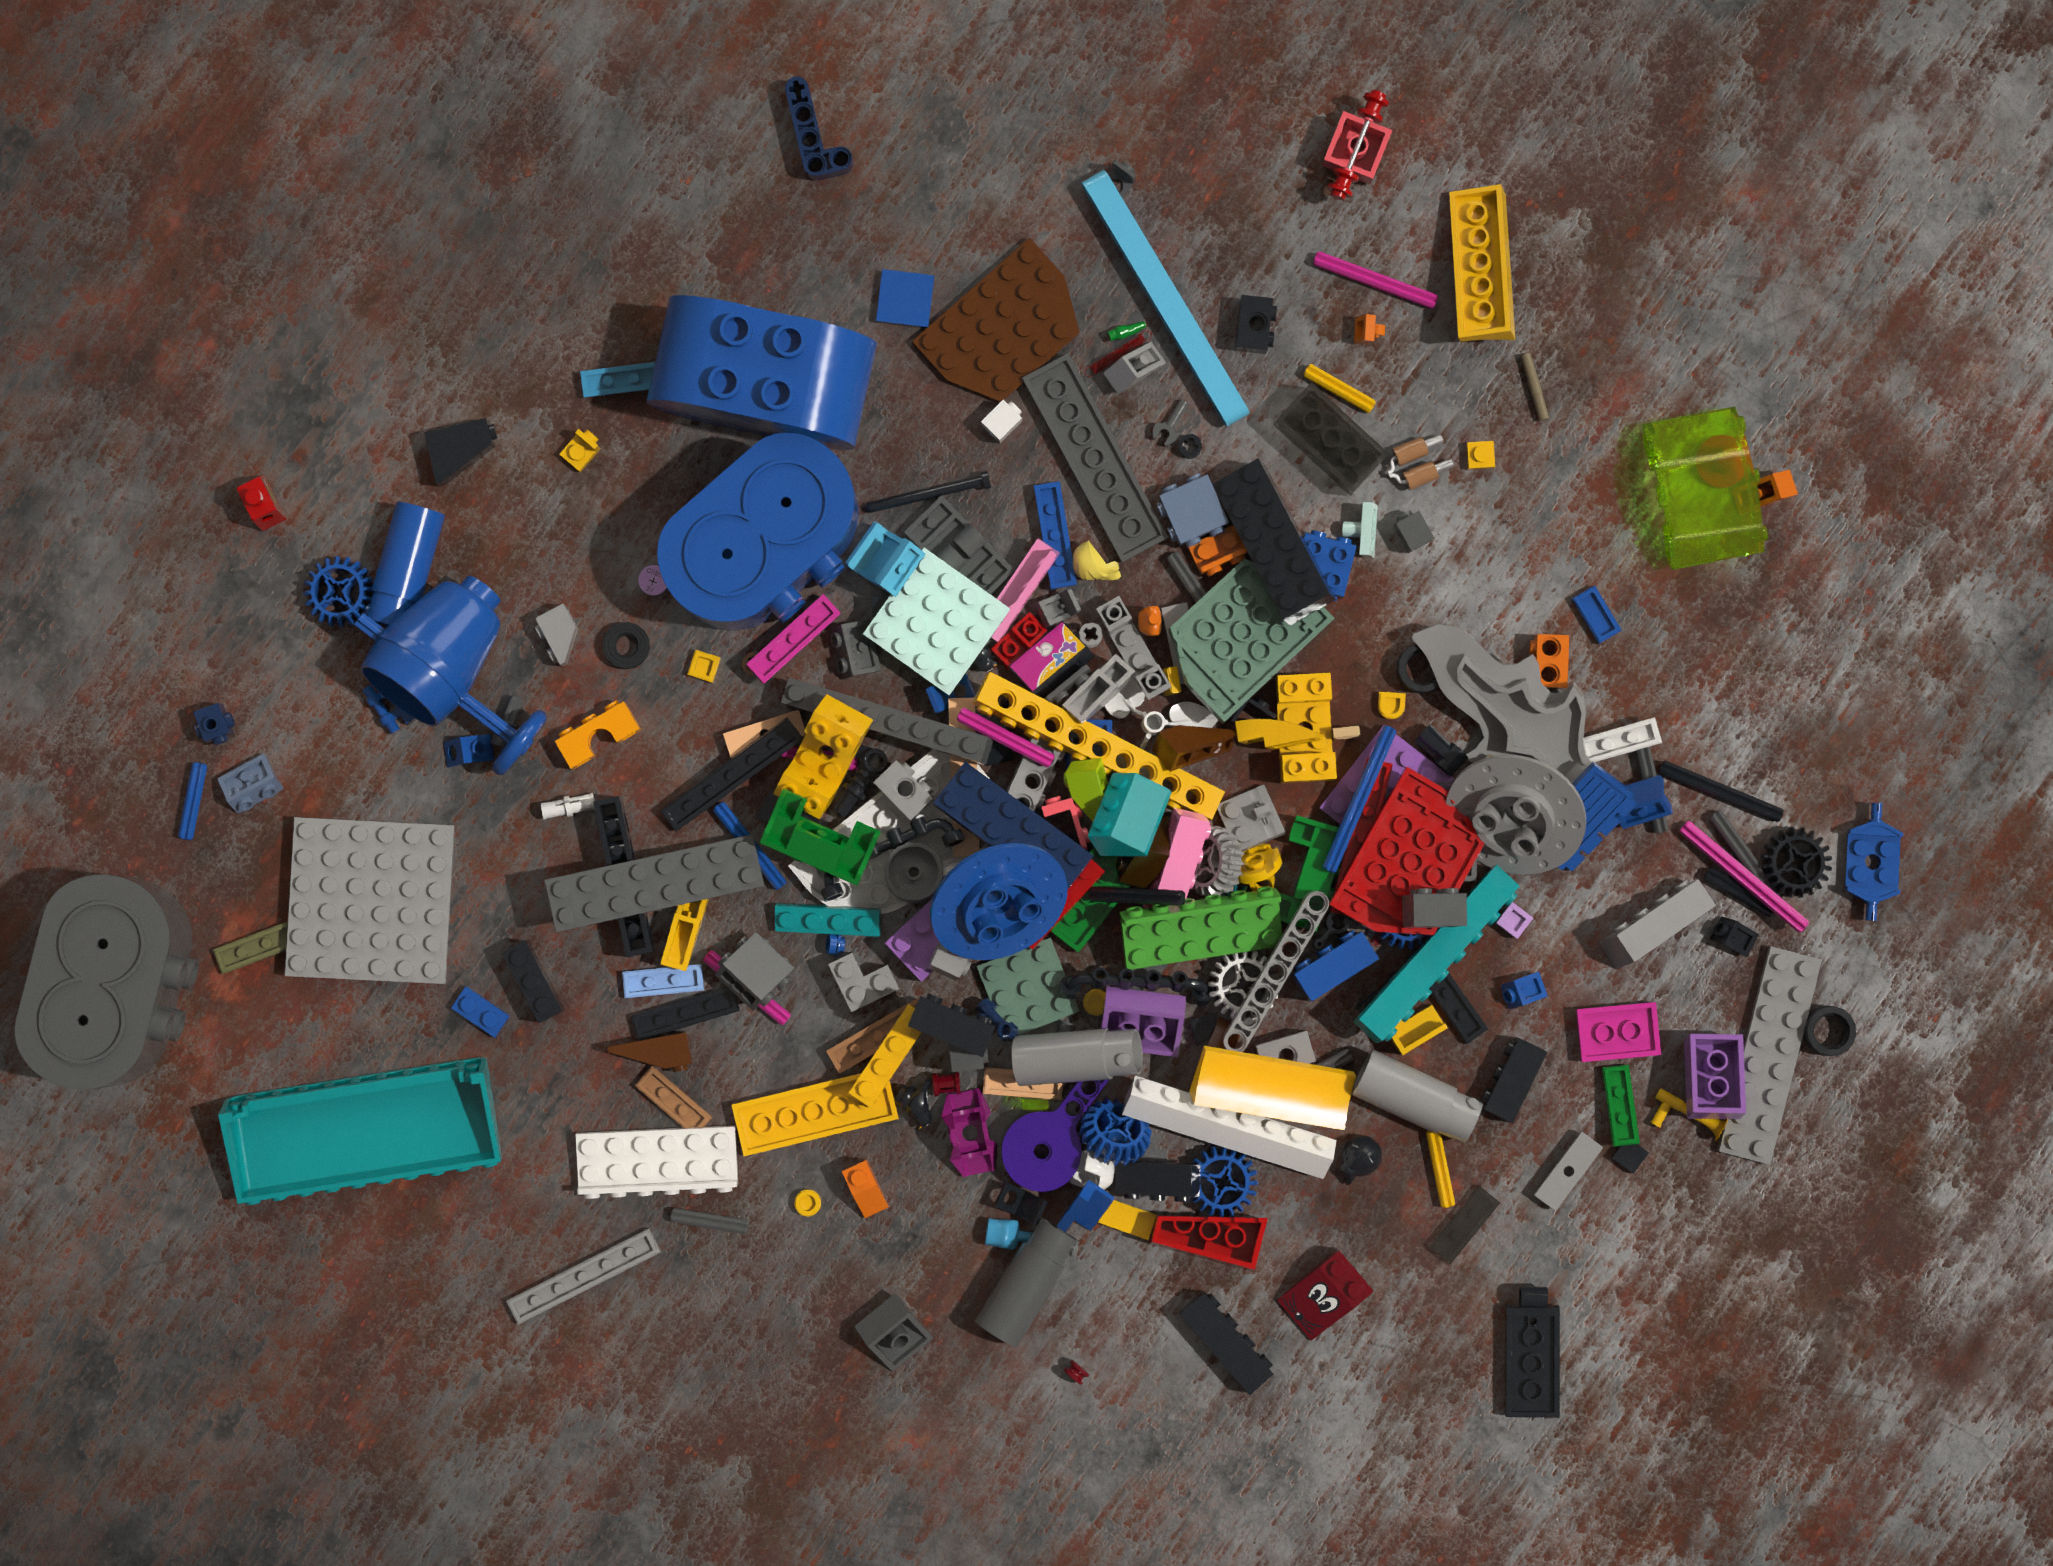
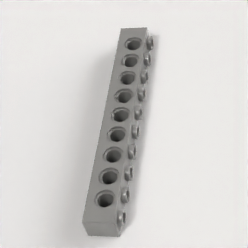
M1030 738L1029 742L1054 754L1051 765L1045 767L1022 755L1006 790L1017 800L1023 801L1032 811H1035V808H1041L1046 795L1042 794L1046 785L1050 786L1056 775V771L1053 770L1056 761L1061 762L1066 753L1063 750L1062 752H1057L1047 746L1048 742L1040 738L1038 740ZM1026 777H1033L1036 780V789L1027 787L1025 783ZM983 842L980 850L988 848L989 846ZM938 941L927 968L956 981L960 976H966L971 962L967 958L954 956Z

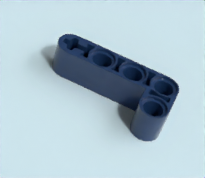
M799 76L790 78L785 85V91L806 176L813 181H820L849 173L853 168V157L847 148L841 146L823 149L807 81ZM794 87H800L803 102L798 103ZM801 111H807L811 114L810 118L805 122L797 119V115ZM808 136H813L817 139L816 144L812 147H807L802 143ZM837 156H846L848 163L844 166H837L834 163ZM814 161H818L823 164V167L819 172H812L809 170V165Z

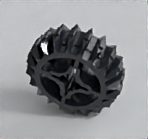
M1794 827L1788 828V835L1784 830H1779L1780 840L1774 835L1771 836L1770 841L1774 845L1764 844L1763 846L1765 850L1769 851V854L1760 855L1761 859L1767 860V864L1760 865L1761 869L1768 868L1769 873L1763 876L1764 879L1772 877L1773 880L1769 886L1774 888L1779 884V894H1783L1787 889L1786 894L1788 898L1794 896L1795 890L1798 898L1804 897V890L1808 895H1813L1812 885L1819 890L1823 886L1818 880L1828 881L1829 879L1827 875L1823 874V871H1832L1831 866L1825 865V861H1831L1832 856H1824L1823 853L1830 849L1829 846L1820 848L1819 845L1824 839L1818 837L1813 840L1815 836L1814 831H1809L1805 836L1806 830L1804 827H1800L1797 834ZM1791 841H1800L1809 846L1812 851L1802 854L1796 847H1793ZM1784 846L1785 860L1777 867V854L1781 847ZM1794 855L1795 858L1807 857L1798 864V870L1797 867L1786 868V866L1791 865L1794 861ZM1815 858V871L1808 879L1807 865ZM1791 871L1796 878L1800 879L1801 884L1789 883L1780 874Z

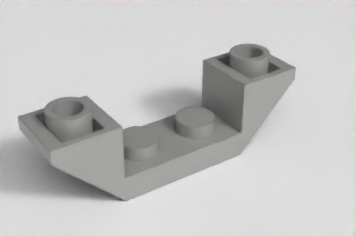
M1120 596L1096 608L1121 657L1135 670L1134 679L1147 699L1150 700L1170 689L1172 686L1160 665L1155 662L1132 622V617Z

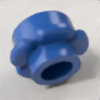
M828 934L826 954H833L834 957H837L839 953L844 952L845 937L837 934Z

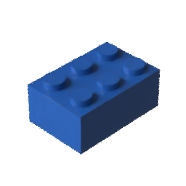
M1351 930L1338 938L1340 943L1335 947L1327 945L1316 952L1318 956L1316 959L1310 961L1308 958L1294 966L1296 971L1291 975L1307 1001L1315 1000L1379 959L1363 932L1355 933L1354 930Z

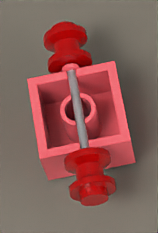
M1371 90V93L1366 92L1363 98L1367 103L1365 108L1358 109L1357 114L1360 117L1345 111L1342 113L1322 163L1323 167L1334 170L1333 173L1337 176L1335 183H1329L1327 189L1331 191L1330 196L1335 199L1344 201L1345 198H1351L1353 193L1349 188L1352 182H1358L1359 180L1371 185L1392 133L1391 129L1376 124L1381 123L1383 117L1379 114L1381 108L1388 107L1389 101L1385 99L1386 95L1380 91Z

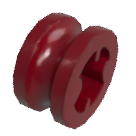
M1071 1360L1070 1367H1065L1063 1370L1077 1383L1082 1385L1083 1378L1089 1377L1090 1374L1077 1362Z

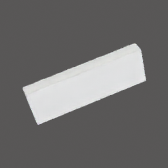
M1655 717L1583 738L1586 755L1594 762L1662 743Z

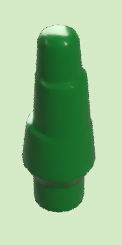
M1142 321L1127 326H1116L1113 330L1107 331L1108 339L1110 342L1123 340L1146 328V323Z

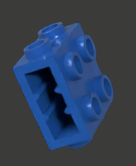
M1311 530L1310 534L1305 533L1303 537L1336 598L1333 602H1337V598L1342 599L1345 595L1357 546L1352 545V540L1336 537V540L1326 538V533Z

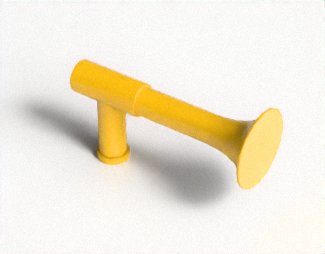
M1662 1088L1659 1089L1655 1099L1662 1103L1650 1122L1661 1128V1124L1670 1108L1686 1115L1687 1111L1686 1103ZM1695 1119L1714 1133L1715 1141L1728 1119Z

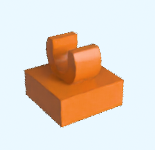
M1365 314L1355 317L1354 344L1364 345L1374 342L1375 338H1379V336H1385V325L1375 324L1376 315Z

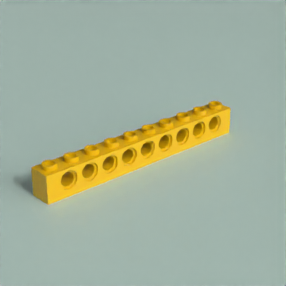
M989 672L984 677L972 702L973 705L977 706V711L986 716L993 714L1001 718L1000 722L1010 728H1015L1016 726L1024 730V735L1034 740L1040 738L1048 742L1047 746L1057 752H1062L1063 750L1071 754V758L1074 761L1102 758L1106 776L1113 773L1139 774V770L1142 767L1149 771V780L1162 785L1164 779L1169 780L1173 785V790L1166 807L1170 810L1177 808L1200 813L1211 821L1225 791L1182 769L1170 772L1158 757L1088 721L1081 724L1066 710L992 672ZM999 696H1004L1008 699L1009 707L1007 709L999 706ZM1022 708L1031 710L1033 714L1031 721L1025 720L1022 717ZM1046 720H1051L1055 723L1056 731L1054 733L1049 732L1045 728ZM1070 732L1078 734L1080 739L1078 745L1070 742L1068 737ZM1093 744H1098L1102 747L1103 754L1101 757L1093 753ZM1117 756H1122L1126 760L1125 769L1117 766ZM1187 791L1195 794V804H1190L1186 800Z

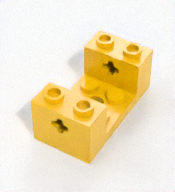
M1331 673L1277 676L1275 678L1277 720L1297 725L1301 722H1307L1311 725L1313 731L1322 734L1323 740L1279 749L1281 784L1334 781L1337 779L1336 756L1332 750L1330 701L1332 700Z
M826 694L813 712L804 730L806 735L793 761L783 773L773 794L779 797L784 788L807 798L808 800L803 811L820 820L833 801L873 719ZM822 746H830L834 751V755L825 754Z

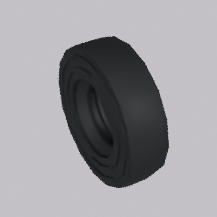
M630 622L618 623L612 626L605 634L602 643L603 653L607 660L615 667L624 670L633 669L641 665L648 657L650 642L646 632L637 624ZM622 636H631L636 641V650L629 656L619 654L616 649V643Z

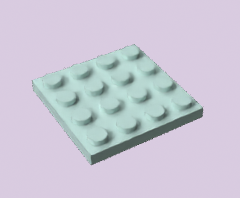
M923 548L922 551L926 554L896 597L893 595L889 596L863 634L950 695L1004 620L1010 608L929 550Z

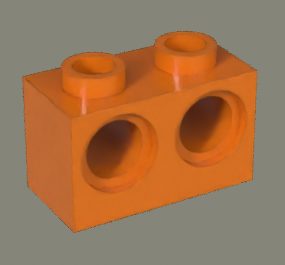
M1535 635L1534 640H1530L1529 656L1533 654L1538 661L1540 677L1544 668H1549L1554 673L1552 682H1546L1542 677L1541 682L1547 689H1567L1569 635ZM1544 642H1550L1554 645L1555 652L1552 656L1544 654L1542 650Z

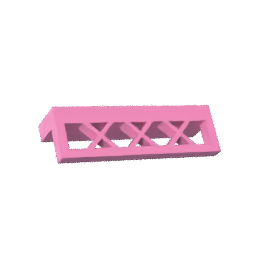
M1039 538L997 598V600L1010 608V611L991 637L997 642L1004 637L1060 554Z

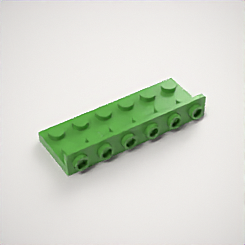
M1266 886L1260 887L1257 891L1253 892L1239 890L1227 896L1208 895L1205 899L1201 900L1187 898L1185 904L1180 906L1154 904L1153 907L1148 908L1138 906L1127 908L1126 911L1119 912L1126 969H1137L1273 948L1282 936L1279 908L1281 895L1276 888Z

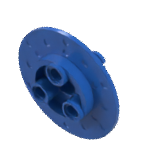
M1007 843L980 850L958 863L940 882L931 901L930 922L939 942L947 950L967 959L993 960L1018 953L1041 939L1060 917L1068 892L1065 873L1059 862L1050 853L1033 845Z

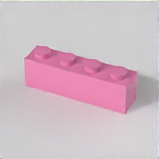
M1174 808L1168 825L1170 856L1149 889L1183 890L1186 894L1185 899H1187L1189 889H1192L1195 883L1194 873L1197 864H1200L1202 861V848L1204 841L1210 836L1211 825L1203 814ZM1144 904L1143 907H1153L1154 904Z

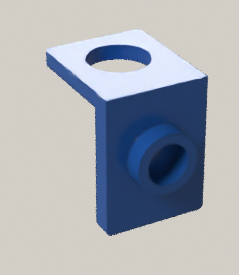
M964 674L959 681L966 688V695L963 698H974L976 695L968 675ZM937 686L926 688L935 713L949 710L948 698H958L955 696L954 690L948 695Z
M490 734L459 737L445 741L444 748L447 767L494 760ZM453 746L456 748L457 752L455 760L453 759L451 752Z

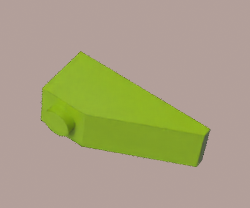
M1102 758L1071 761L1067 771L1064 773V784L1066 788H1069L1073 800L1093 822L1108 786Z

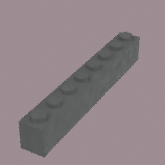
M788 678L781 701L782 704L813 714L817 706L828 694L873 719L868 731L986 766L993 740L987 736Z

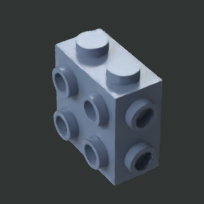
M1200 473L1186 479L1187 484L1177 487L1176 484L1170 485L1162 489L1163 494L1159 495L1160 503L1156 504L1162 519L1167 517L1170 527L1167 528L1168 534L1172 542H1178L1179 547L1186 544L1187 548L1201 542L1200 537L1210 534L1211 537L1217 536L1225 532L1224 527L1229 524L1208 474L1201 477Z

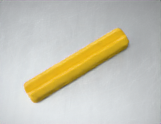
M1309 364L1303 374L1308 380L1366 413H1370L1376 403L1374 399L1313 364Z
M1427 1131L1426 1137L1440 1206L1442 1208L1452 1207L1455 1205L1442 1136L1439 1132L1435 1134Z

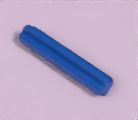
M193 762L191 766L178 832L180 839L192 840L194 837L207 765L203 763Z

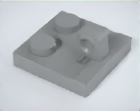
M1265 785L1221 802L1217 808L1224 827L1231 830L1234 835H1237V841L1242 843L1240 849L1242 852L1285 834L1283 825Z

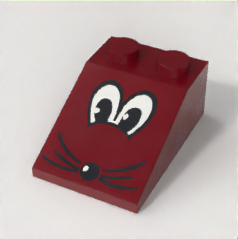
M1336 1248L1282 1294L1277 1301L1312 1341L1358 1306L1374 1291L1340 1250Z

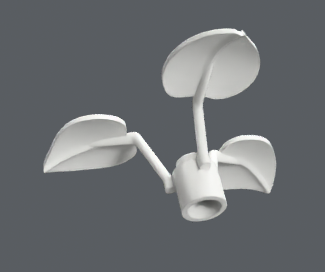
M1134 678L1104 706L1110 715L1119 719L1125 718L1130 711L1135 715L1143 717L1141 726L1146 733L1140 746L1143 750L1151 736L1157 735L1164 726L1175 727L1185 725L1212 728L1218 721L1207 708L1193 702H1180L1174 705L1169 711L1171 722L1165 720L1164 716L1159 712L1153 711L1147 714L1145 711L1137 710L1136 707L1143 703L1145 694ZM1122 756L1116 757L1117 766L1125 769L1126 760ZM1141 767L1139 775L1149 779V771Z

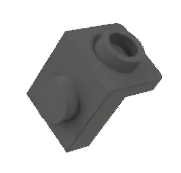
M1071 588L1065 589L1061 593L1035 604L1045 629L1070 619L1081 612L1079 599Z

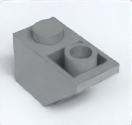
M563 603L536 617L538 625L534 626L541 640L546 638L551 648L547 649V652L553 663L559 662L562 667L568 664L578 632V627L567 606Z

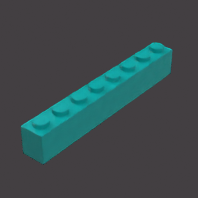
M1498 865L1491 867L1466 894L1467 926L1438 927L1435 934L1431 935L1430 939L1425 940L1423 945L1416 950L1353 1022L1374 1042L1379 1043L1383 1040L1388 1042L1398 1031L1395 1026L1401 1020L1406 1022L1415 1012L1412 1007L1418 1001L1420 1003L1424 1002L1432 993L1429 988L1435 981L1439 984L1449 974V971L1446 969L1451 963L1457 964L1466 955L1464 949L1469 943L1474 945L1484 934L1481 932L1482 928L1486 924L1491 926L1501 914L1498 910L1503 905L1509 906L1518 896L1515 891L1520 886Z

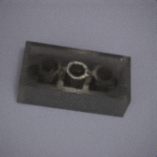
M1312 382L1274 423V426L1350 496L1389 455L1383 447Z

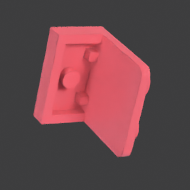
M1060 796L1045 800L1046 806L1041 807L1043 817L1046 818L1069 811L1079 845L1087 849L1086 844L1091 841L1088 838L1087 828H1081L1078 818L1083 817L1079 805L1076 802L1074 803L1072 798L1061 801Z

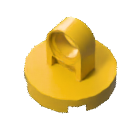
M1264 843L1244 851L1245 854L1242 856L1244 865L1241 866L1240 870L1243 875L1238 876L1239 883L1249 884L1252 891H1257L1258 888L1262 887L1257 882L1268 880L1270 883L1268 887L1274 888V874L1282 865V858L1278 848L1272 849L1270 844Z

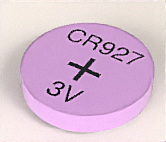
M650 565L640 572L638 578L639 586L646 594L657 596L667 589L659 566Z

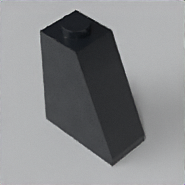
M486 418L424 432L436 484L440 487L445 486L495 448L494 440L498 439L494 424H490Z

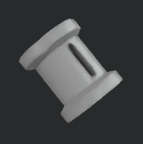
M1086 623L1079 631V638L1088 648H1094L1102 640V629L1096 623ZM1094 629L1097 640L1091 639L1089 642L1086 641L1084 631L1090 632Z

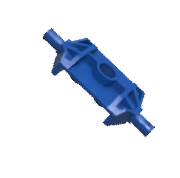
M1871 803V819H1868L1867 823L1849 829L1847 834L1845 891L1863 900L1864 904H1867L1865 920L1877 921V905L1879 902L1900 894L1898 883L1900 843L1903 832L1881 820L1883 803ZM1870 854L1878 858L1879 863L1874 870L1869 869L1865 864L1866 857Z

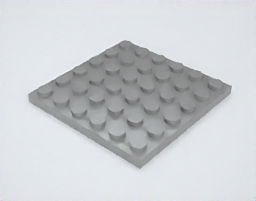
M294 817L285 976L446 984L455 826Z

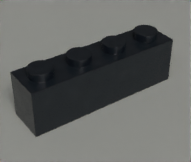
M1202 1291L1181 1309L1179 1314L1245 1391L1251 1395L1274 1375L1270 1370L1274 1365L1264 1354L1257 1355L1252 1349L1256 1344L1246 1333L1243 1336L1239 1334L1235 1329L1238 1323L1229 1313L1224 1316L1220 1312L1218 1307L1221 1304L1213 1294L1206 1295Z

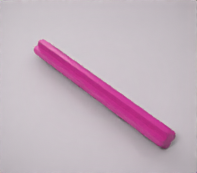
M1687 821L1682 826L1679 832L1794 930L1801 933L1808 926L1809 921L1691 821Z

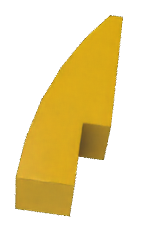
M1272 719L1235 721L1238 742L1243 744L1264 741L1266 748L1275 750L1323 740L1322 734L1286 721Z
M709 899L678 905L661 960L662 965L687 971Z

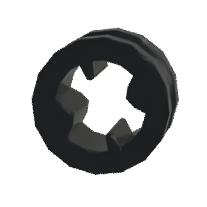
M1187 434L1180 439L1178 449L1184 458L1194 459L1200 455L1202 443L1198 436ZM1188 440H1193L1194 445L1198 447L1197 450L1187 453L1186 447L1183 446L1184 442L1188 444Z

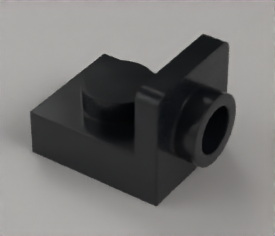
M1722 916L1715 925L1710 939L1747 958L1759 934L1736 920Z

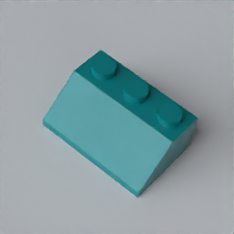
M1113 773L1088 833V838L1100 856H1147L1169 801L1170 789L1137 773Z

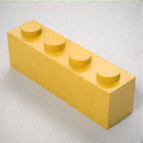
M910 1004L907 1005L849 1091V1094L870 1108L922 1033L908 1026L915 1007Z

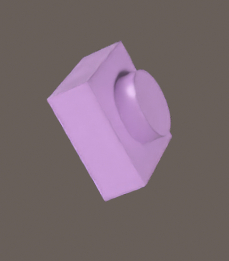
M1512 902L1495 923L1515 939H1518L1533 917Z

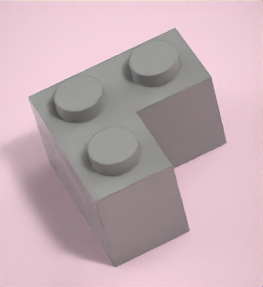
M850 953L828 964L851 1012L900 989L889 965L864 976L854 953Z

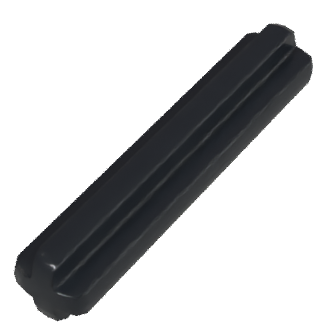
M1709 868L1703 878L1705 881L1766 916L1774 914L1771 909L1737 881L1714 868Z

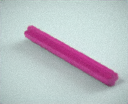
M1320 251L1315 255L1313 265L1430 309H1433L1437 303L1438 296L1431 292Z

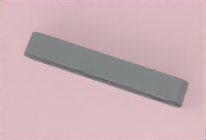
M1314 890L1305 895L1225 1031L1223 1044L1227 1050L1243 1052L1249 1044L1328 909L1329 900L1324 893ZM1319 895L1323 899V906L1318 910H1312L1309 906L1311 897ZM1301 918L1307 919L1310 923L1309 930L1305 933L1297 932L1295 927L1296 922ZM1288 941L1294 942L1296 945V952L1291 956H1286L1282 952V946ZM1278 964L1283 969L1282 976L1278 979L1270 978L1268 974L1269 968L1272 965ZM1267 988L1269 990V998L1264 1002L1257 1001L1255 999L1257 989ZM1245 1011H1253L1256 1014L1254 1023L1250 1025L1244 1024L1241 1021L1242 1014ZM1232 1034H1240L1242 1036V1044L1237 1048L1228 1045V1038Z

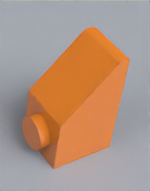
M1790 470L1773 473L1731 489L1739 514L1798 495Z
M867 1159L842 1171L864 1218L889 1208Z

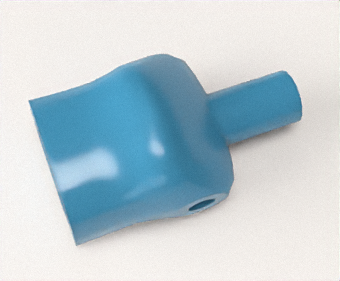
M988 1218L985 1245L1014 1250L1017 1247L1018 1241L1027 1242L1032 1232L1020 1231L1019 1222L1016 1220Z

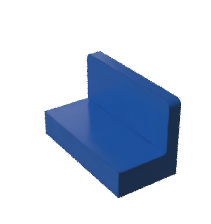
M1658 775L1626 785L1633 792L1634 796L1632 798L1637 802V805L1625 817L1619 813L1616 815L1621 819L1620 825L1625 829L1673 814L1672 805L1664 794V780L1662 776Z
M1088 1180L1065 1211L1057 1227L1066 1232L1073 1221H1076L1091 1231L1113 1202L1114 1196Z

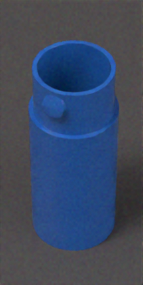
M400 501L396 502L371 590L373 591L371 603L365 608L366 615L376 623L388 626L423 597L444 523V514L421 506Z

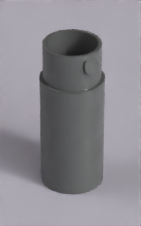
M1044 1218L1040 1219L1037 1226H1032L1033 1232L1027 1242L1023 1241L974 1320L983 1329L1015 1348L1018 1347L1065 1272V1265L1069 1258L1075 1256L1078 1252L1080 1241Z

